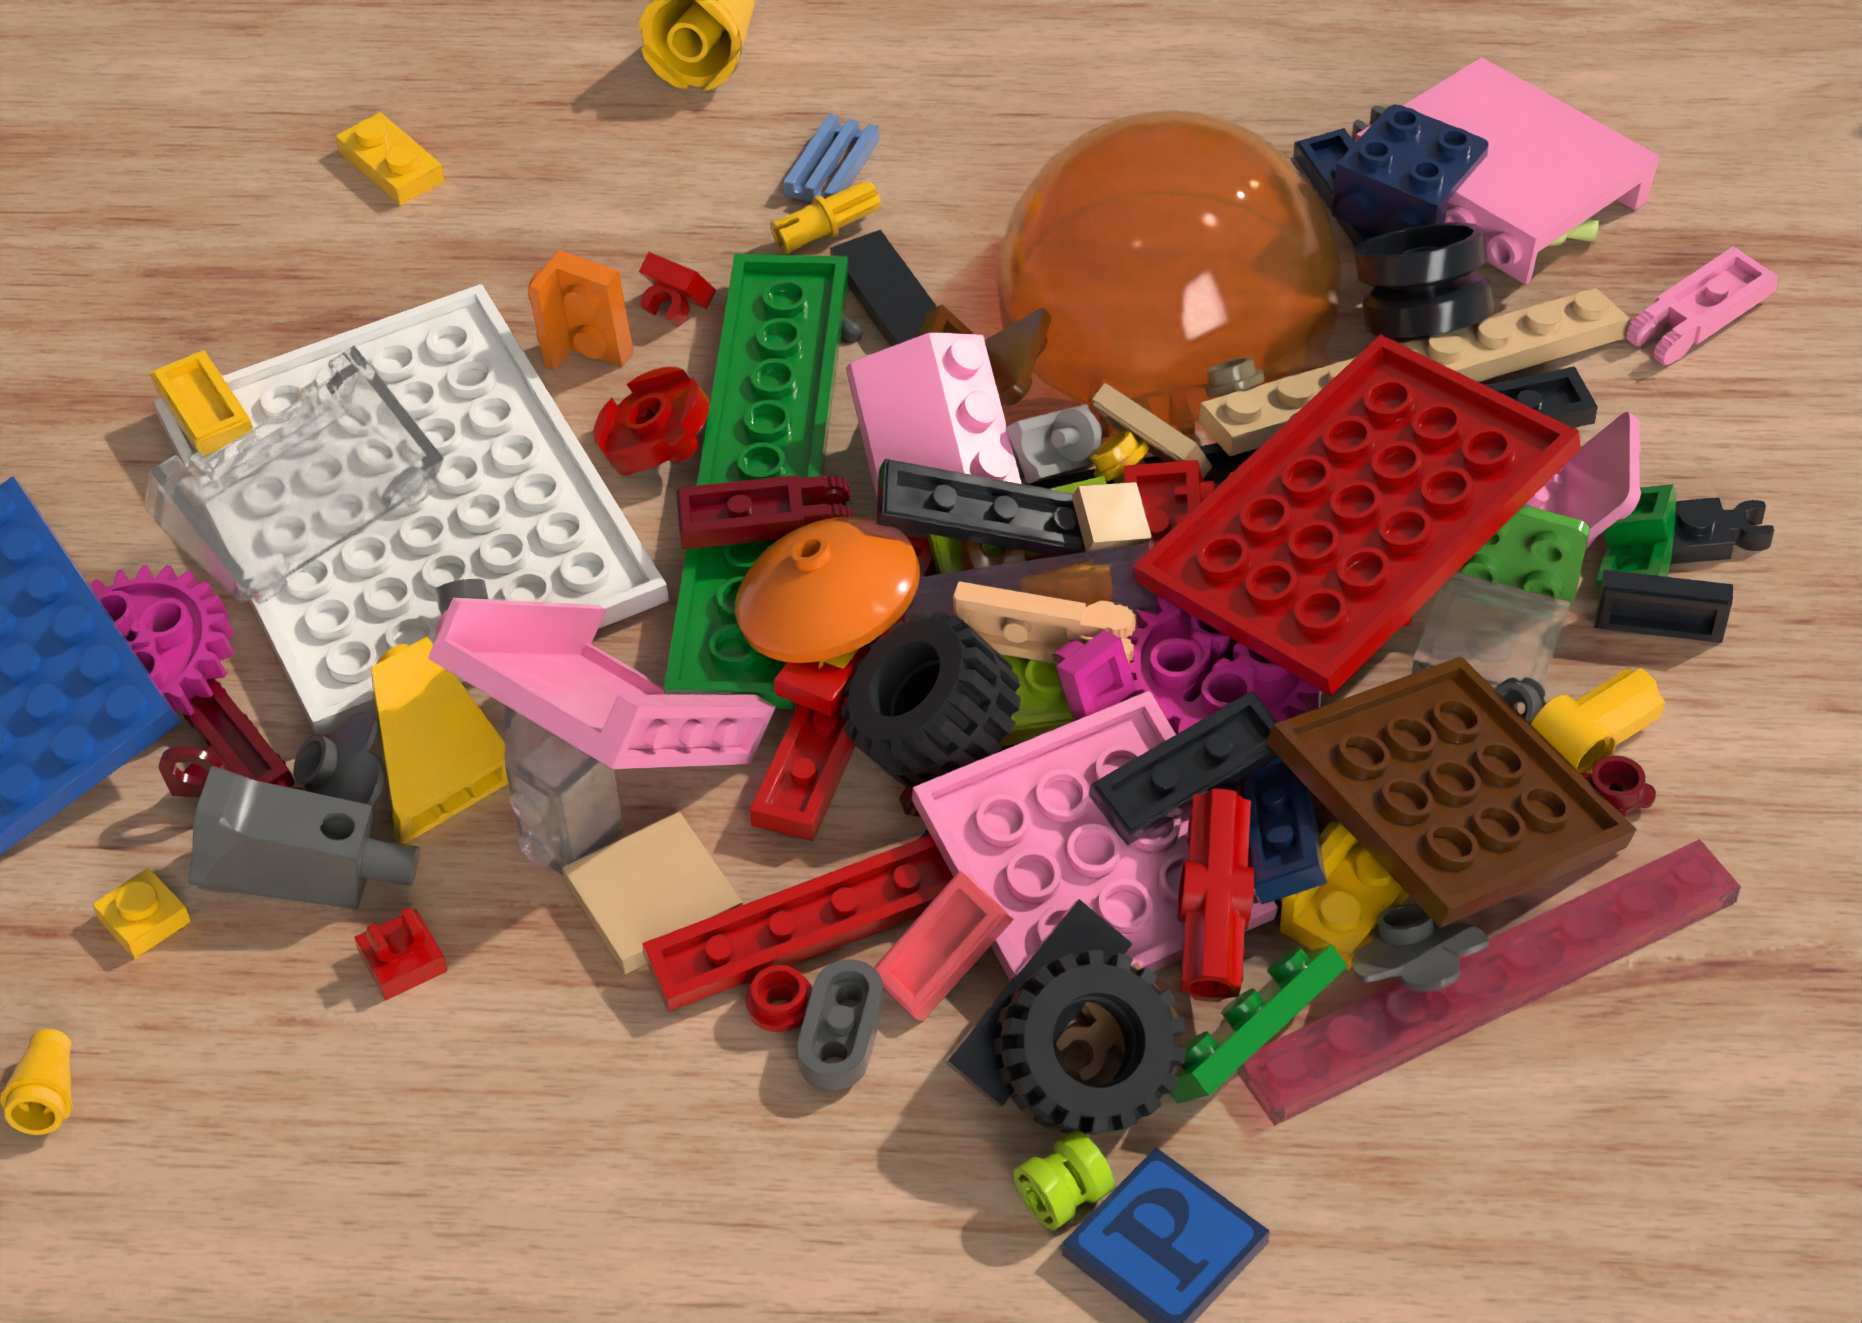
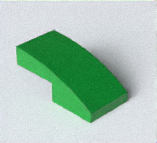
M1673 484L1640 487V499L1633 512L1624 519H1618L1603 531L1607 547L1596 578L1599 591L1604 570L1668 577L1673 550L1676 514V492Z

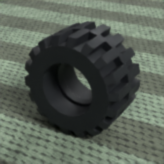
M935 611L930 617L925 613L913 615L907 624H904L902 621L889 628V633L882 639L878 637L869 646L871 650L864 658H860L853 668L856 673L853 679L846 683L843 693L848 700L841 706V718L847 722L843 727L845 733L858 749L908 789L913 790L915 786L998 753L1002 749L1000 742L1004 736L1011 734L1016 723L1011 717L1012 714L1019 710L1021 697L1015 693L1020 687L1018 676L1012 671L1013 667L962 619L957 616L950 617L946 612Z
M1088 950L1078 955H1073L1072 953L1032 972L1031 976L1019 983L1009 995L1012 1000L1008 1007L1001 1009L997 1024L1002 1025L1001 1037L994 1039L995 1055H1002L1004 1068L999 1069L998 1073L1003 1084L1010 1083L1016 1094L1011 1099L1021 1110L1026 1108L1031 1110L1035 1114L1034 1121L1046 1128L1051 1126L1061 1129V1133L1065 1134L1073 1130L1091 1135L1120 1130L1137 1124V1120L1144 1116L1152 1115L1162 1106L1159 1100L1163 1094L1173 1092L1179 1078L1173 1075L1175 1066L1185 1062L1186 1048L1177 1046V1035L1186 1032L1183 1017L1173 1018L1169 1006L1177 1001L1169 988L1160 992L1154 985V981L1159 976L1147 966L1138 970L1131 966L1133 958L1120 953L1111 957L1104 956L1103 950ZM1086 1001L1101 1006L1115 1018L1121 1028L1125 1043L1124 1059L1116 1076L1106 1084L1086 1086L1075 1081L1062 1069L1056 1058L1053 1048L1054 1027L1060 1013L1073 1003Z

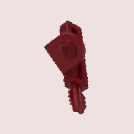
M207 679L206 682L213 692L212 697L194 696L189 701L195 713L191 716L183 713L182 715L207 743L208 748L204 751L194 747L176 746L163 752L158 767L171 795L200 798L212 766L260 782L303 791L302 787H292L295 781L285 761L281 760L280 755L275 753L265 741L257 727H254L248 716L243 714L229 697L225 688H222L221 683L215 679ZM179 762L191 763L183 772L175 765Z

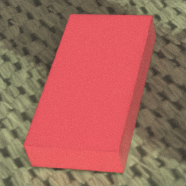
M960 870L875 965L874 969L879 973L883 987L914 1018L923 1022L1011 924L1014 918L971 876Z

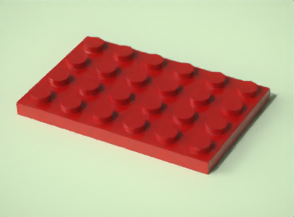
M1380 334L1133 566L1136 581L1144 588L1332 696L1581 449L1579 431Z

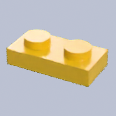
M381 112L360 121L358 124L335 136L339 153L400 206L445 182L442 164Z

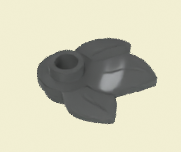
M356 713L348 717L336 734L328 733L323 736L314 734L308 737L299 748L295 758L294 776L296 781L303 784L307 792L373 805L382 794L385 785V766L380 757L369 751L375 740L379 721L369 714Z
M1418 904L1397 905L1382 911L1378 915V927L1375 928L1372 934L1373 941L1360 947L1353 954V972L1359 981L1365 983L1376 982L1388 977H1398L1402 985L1408 989L1418 992L1439 991L1449 987L1460 978L1461 968L1458 957L1481 951L1489 946V942L1485 933L1471 924L1455 923L1440 928Z

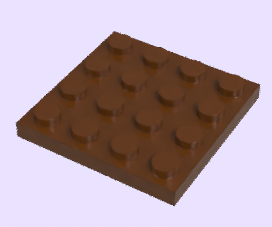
M1462 656L1278 722L1273 725L1266 744L1440 928L1628 847L1637 830L1522 715L1498 694Z

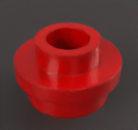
M774 965L767 967L755 976L747 989L745 996L747 1014L755 1025L766 1031L787 1032L794 1030L803 1024L813 988L810 982L798 970L790 966ZM777 1000L789 1001V1003L783 1005H772Z

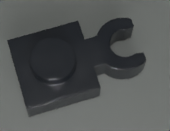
M1719 497L1676 501L1675 530L1670 564L1731 559L1734 545L1749 551H1762L1770 548L1775 531L1773 525L1754 526L1763 522L1766 510L1765 502L1748 500L1741 502L1732 510H1723Z

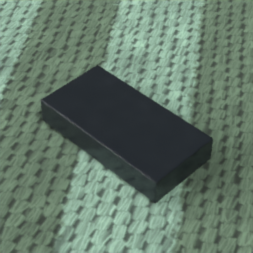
M1604 570L1595 611L1594 628L1723 643L1733 602V584Z

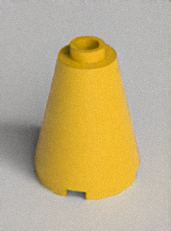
M652 0L645 8L638 27V31L640 29L642 31L644 45L641 47L644 59L659 77L674 87L685 90L689 85L705 87L702 91L716 88L729 79L739 64L756 0Z

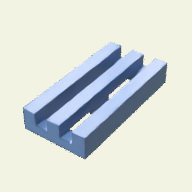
M828 114L784 180L785 196L812 203V199L818 195L826 199L849 188L879 142L878 126L868 124L865 130L862 131L859 130L858 121L848 119L843 126L839 125V116ZM849 144H854V147L824 192L819 191L826 179L831 177L839 166L838 161Z

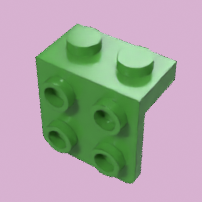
M1524 505L1451 578L1468 582L1475 587L1492 588L1527 597L1537 604H1554L1568 608L1572 606L1577 592L1590 528L1582 520Z

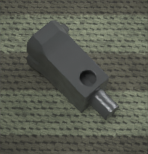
M212 766L195 812L189 884L198 885L199 889L236 892L358 909L367 878L412 886L418 866L419 847L374 839L372 805L260 782Z

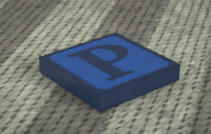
M1155 1147L1062 1242V1256L1148 1322L1194 1323L1268 1244L1270 1230Z

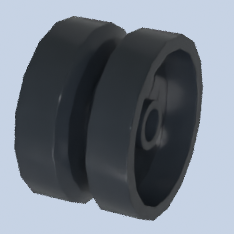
M1452 222L1413 226L1369 238L1358 244L1355 248L1358 279L1374 287L1373 290L1364 296L1362 302L1366 331L1374 336L1381 334L1388 338H1403L1440 334L1481 322L1494 312L1491 279L1474 272L1485 264L1487 260L1484 229L1477 224Z

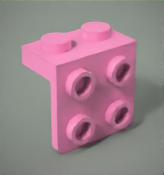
M1624 412L1585 443L1525 505L1584 521L1590 528L1586 546L1588 548L1595 537L1618 519H1624L1629 516L1639 502L1641 495L1639 488V454L1641 449L1639 443V419L1629 412Z

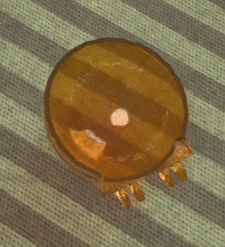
M1160 110L1132 114L1110 120L1073 139L1039 169L1015 205L1008 220L997 266L996 286L1002 329L1007 328L1039 308H1044L1051 315L1052 320L1045 336L1048 339V343L1044 351L1037 358L1033 372L1047 385L1083 405L1087 404L1090 412L1102 426L1101 438L1112 437L1120 433L1107 424L1093 405L1094 401L1092 398L1103 384L1107 383L1194 441L1196 437L1194 421L1199 420L1201 402L1220 397H1209L1206 395L1204 386L1209 383L1206 372L1209 367L1231 359L1251 356L1253 357L1256 369H1262L1265 380L1256 385L1259 386L1331 365L1325 348L1336 326L1341 290V264L1326 208L1302 171L1289 157L1261 135L1233 121L1201 112Z

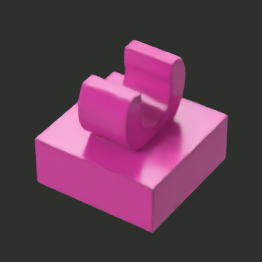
M1103 630L1085 645L1078 640H1070L1052 654L1053 660L1059 663L1056 667L1071 716L1077 720L1118 704L1136 690L1122 639Z

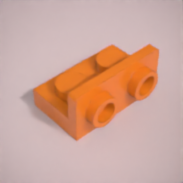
M558 249L546 266L533 275L528 287V299L532 307L537 340L540 344L544 366L556 370L571 351L575 350L590 359H600L623 367L634 351L619 271Z

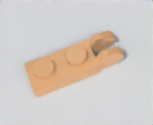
M958 582L953 596V616L962 619L999 654L1059 664L1053 660L1052 654L1070 640H1078L1085 645L1104 630L1122 639L1129 665L1130 661L1133 660L1134 644H1131V639H1127L1129 635L1132 636V632L1135 631L1136 615L1133 614V610L1128 609V606L1114 605L1113 602L1101 600L1086 607V603Z

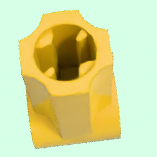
M1626 668L1577 700H1574L1568 694L1552 699L1537 713L1531 725L1580 774H1592L1594 765L1600 759L1612 756L1619 743L1662 717L1665 701L1658 691L1657 682L1642 668L1636 671Z

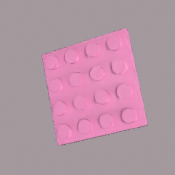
M1150 691L913 787L912 801L953 877L960 870L971 876L1014 918L1011 924L991 945L1009 981H1011L1071 905L1078 899L1082 900L1133 943L1124 954L1133 958L1131 965L1138 962L1142 968L1147 966L1154 972L1181 960L1183 922H1178L1177 908L1182 865L1184 860H1187L1188 855L1187 832L1189 810L1127 846L1088 795L1090 785L1093 782L1176 735ZM1248 858V867H1251L1250 859ZM1255 889L1249 926L1247 929H1244V932L1274 920L1278 909L1274 901L1262 905Z

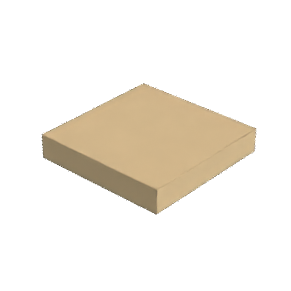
M680 811L562 867L564 882L624 974L647 964L643 956V942L743 905L740 897Z

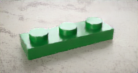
M1330 944L1308 952H1304L1299 946L1282 955L1268 968L1267 972L1272 979L1258 992L1255 988L1245 991L1222 1010L1221 1015L1226 1021L1211 1035L1208 1031H1204L1182 1046V1048H1186L1185 1062L1175 1067L1173 1075L1179 1078L1173 1092L1169 1093L1177 1104L1206 1097L1213 1093L1348 967L1333 945Z

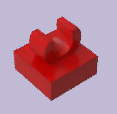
M648 252L639 270V273L653 284L644 292L641 299V307L649 314L655 316L659 311L660 305L665 300L671 299V306L665 317L677 326L682 325L686 321L690 311L689 303L707 310L716 292V289L697 271L651 252Z
M406 908L400 911L401 916L379 926L376 923L369 925L366 932L354 937L358 952L385 1001L448 972L444 955L417 909L411 910Z

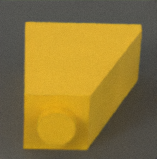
M428 636L410 646L408 644H400L389 649L378 659L376 665L371 667L372 698L375 717L379 721L378 737L382 762L385 766V783L393 835L396 841L401 844L410 842L512 782L513 753L457 676L428 659L433 647V643Z

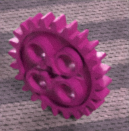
M142 565L135 579L128 580L126 574L121 569L115 575L114 585L106 587L100 580H93V591L174 711L178 710L183 714L193 715L195 712L189 700L194 696L211 698L213 692L206 682L207 679L224 678L227 673L220 660L234 655L228 639L235 636V632L228 621L230 616L219 596L214 594L207 581L198 584L191 571H187L180 577H177L173 568L169 565H166L156 578H154L147 565Z
M1162 597L1156 599V615L1143 610L1137 613L1138 628L1135 627L1132 636L1129 635L1127 639H1131V644H1134L1133 660L1130 661L1129 667L1136 690L1123 699V701L1150 691L1175 734L1180 733L1251 691L1255 693L1277 722L1320 708L1321 694L1325 692Z

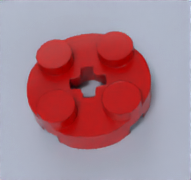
M670 366L643 373L626 385L632 393L626 396L618 405L611 398L604 405L596 419L593 432L596 444L620 475L629 476L637 471L656 467L666 461L680 463L692 456L699 443L695 436L702 429L708 416L709 398L694 377L690 378L683 369Z

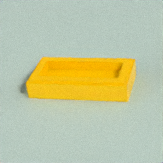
M205 350L150 372L154 388L199 458L255 435L251 419Z

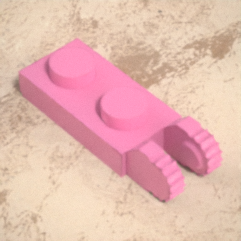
M1733 246L1656 297L1654 304L1646 308L1643 313H1639L1630 322L1631 324L1627 328L1628 330L1625 333L1627 336L1625 338L1636 347H1641L1647 341L1650 342L1656 338L1667 323L1673 329L1658 341L1653 352V358L1663 366H1669V364H1673L1674 361L1684 357L1693 343L1699 344L1776 291L1779 276Z

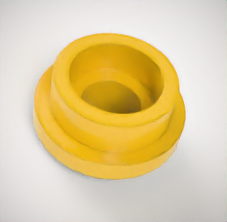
M1130 430L1114 435L1101 444L1097 453L1090 457V460L1096 467L1093 473L1096 478L1104 476L1106 482L1113 480L1115 484L1124 483V466L1146 464L1142 458L1149 450L1148 444L1142 438L1136 439Z

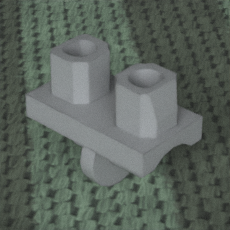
M1087 404L1020 420L1005 427L1011 440L1020 479L1025 478L1027 484L1094 467L1095 465L1090 460V457L1097 453L1101 445V435L1103 432L1101 424L1090 412Z

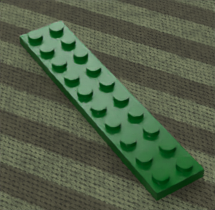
M734 254L697 485L799 475V478L823 476L848 285V256ZM777 540L686 549L664 683V694L757 695L776 706L775 709L793 710L794 702L775 695L774 679L787 662L769 658L753 649L744 638L735 616L736 595L743 578L756 559Z

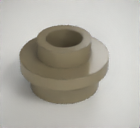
M1240 357L1209 367L1206 370L1209 383L1204 388L1207 396L1221 397L1236 391L1252 388L1262 383L1265 377L1262 369H1256L1253 357Z

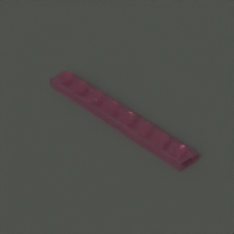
M1698 839L1488 939L1489 946L1487 948L1458 957L1461 968L1460 978L1449 987L1439 991L1418 992L1404 987L1399 981L1262 1046L1238 1068L1237 1073L1275 1126L1736 903L1741 886L1706 845Z

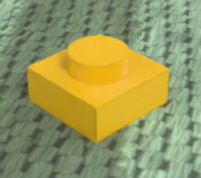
M149 867L92 904L98 920L134 959L191 922L186 906Z

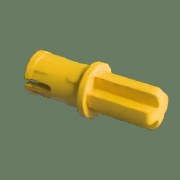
M862 181L826 199L821 195L814 197L812 204L793 214L770 222L771 232L777 246H781V252L787 255L803 245L826 235L830 238L838 236L839 228L879 210L881 200L872 182Z

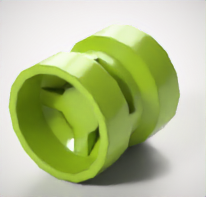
M1077 1130L1071 1131L1055 1142L1052 1154L1042 1159L1034 1156L1013 1171L1015 1185L1023 1202L1043 1226L1053 1231L1075 1217V1210L1078 1205L1084 1201L1094 1204L1115 1189L1114 1177L1105 1157L1089 1137Z

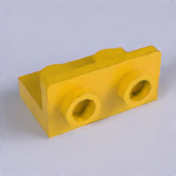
M1332 821L1320 835L1327 884L1278 899V901L1282 902L1280 932L1311 950L1332 944L1348 965L1346 969L1349 971L1353 966L1352 957L1354 952L1373 941L1372 934L1375 928L1378 927V915L1390 907L1402 905L1409 895L1341 823Z

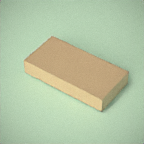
M1104 383L1092 398L1094 401L1093 405L1109 426L1118 432L1130 430L1136 439L1142 438L1149 446L1148 452L1164 463L1198 460L1203 478L1213 467L1196 442L1107 383Z

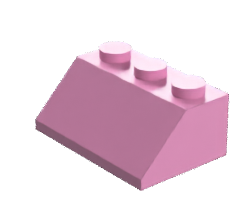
M927 333L851 361L845 369L876 498L878 496L879 468L884 459L1021 484L1012 445L1005 428L1007 426L983 335Z

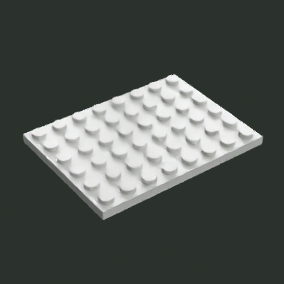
M482 284L222 376L251 419L255 435L202 458H199L161 398L153 400L158 418L315 734L323 736L338 731L348 717L356 713H366L375 717L371 667L376 665L378 659L386 651L397 645L408 644L410 646L426 636L434 645L437 637V624L442 616L438 609L435 589L445 583L463 579H483L486 583L488 599L600 605L606 611L598 629L669 601L667 584ZM457 676V678L460 680V682H464V681H465V680H463V679H461L460 677Z

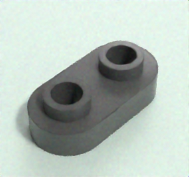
M852 959L840 960L826 966L818 974L814 982L797 1042V1052L801 1074L806 1081L817 1088L830 1091L848 1088L857 1083L867 1070L884 1007L882 979L879 973L869 964ZM847 1000H855L859 1002V1004L854 1007L840 1005L842 1002ZM830 1057H840L844 1059L843 1061L837 1063L824 1062L826 1059Z

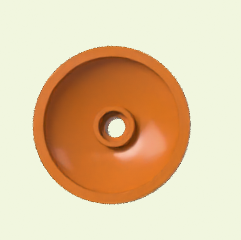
M836 517L805 525L788 533L768 547L746 573L739 586L735 600V616L744 638L753 649L778 661L808 663L824 661L848 654L881 636L907 610L919 585L920 566L911 542L900 530L894 527L878 525L876 520Z

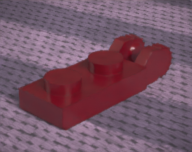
M799 475L679 487V490H676L682 550L778 540L798 528L817 521L836 517H854L852 509H848V505H846V502L850 501V486L848 481L844 480V477L839 478L838 475L799 478Z

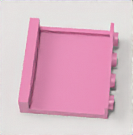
M1482 57L1403 105L1457 128H1462L1488 141L1487 157L1448 200L1445 223H1473L1483 227L1487 250L1486 262L1525 285L1531 282L1537 253L1615 200L1634 211L1648 202L1659 155ZM1370 126L1356 134L1355 143Z
M452 598L449 608L444 612L437 624V637L428 659L611 769L751 764L776 707L757 695L664 694V686L592 645V641L606 611L600 605Z

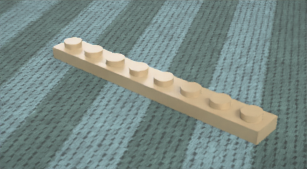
M1593 288L1497 317L1488 318L1462 329L1434 334L1401 345L1477 382H1481L1624 339L1627 336L1625 333L1628 330L1631 319L1597 288ZM1355 358L1201 402L1198 422L1229 456L1260 448L1290 419L1292 414L1297 413Z

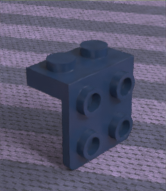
M1391 105L1337 162L1331 216L1376 235L1413 226L1445 223L1448 200L1487 157L1489 143L1480 136L1422 114L1412 108L1402 105Z

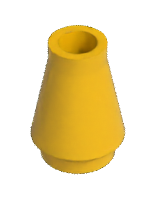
M42 1029L34 1032L29 1039L27 1050L1 1094L0 1102L5 1111L6 1121L11 1127L22 1133L30 1135L51 1133L59 1128L62 1121L72 1111L70 1073L72 1043L66 1034L54 1029Z

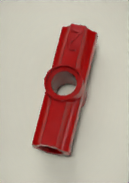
M1211 789L1209 792L1193 795L1188 815L1187 860H1184L1182 865L1177 908L1178 922H1183L1179 991L1188 993L1195 1000L1220 1002L1223 999L1239 997L1244 977V929H1247L1249 926L1254 892L1253 867H1248L1251 801L1240 797L1236 791Z

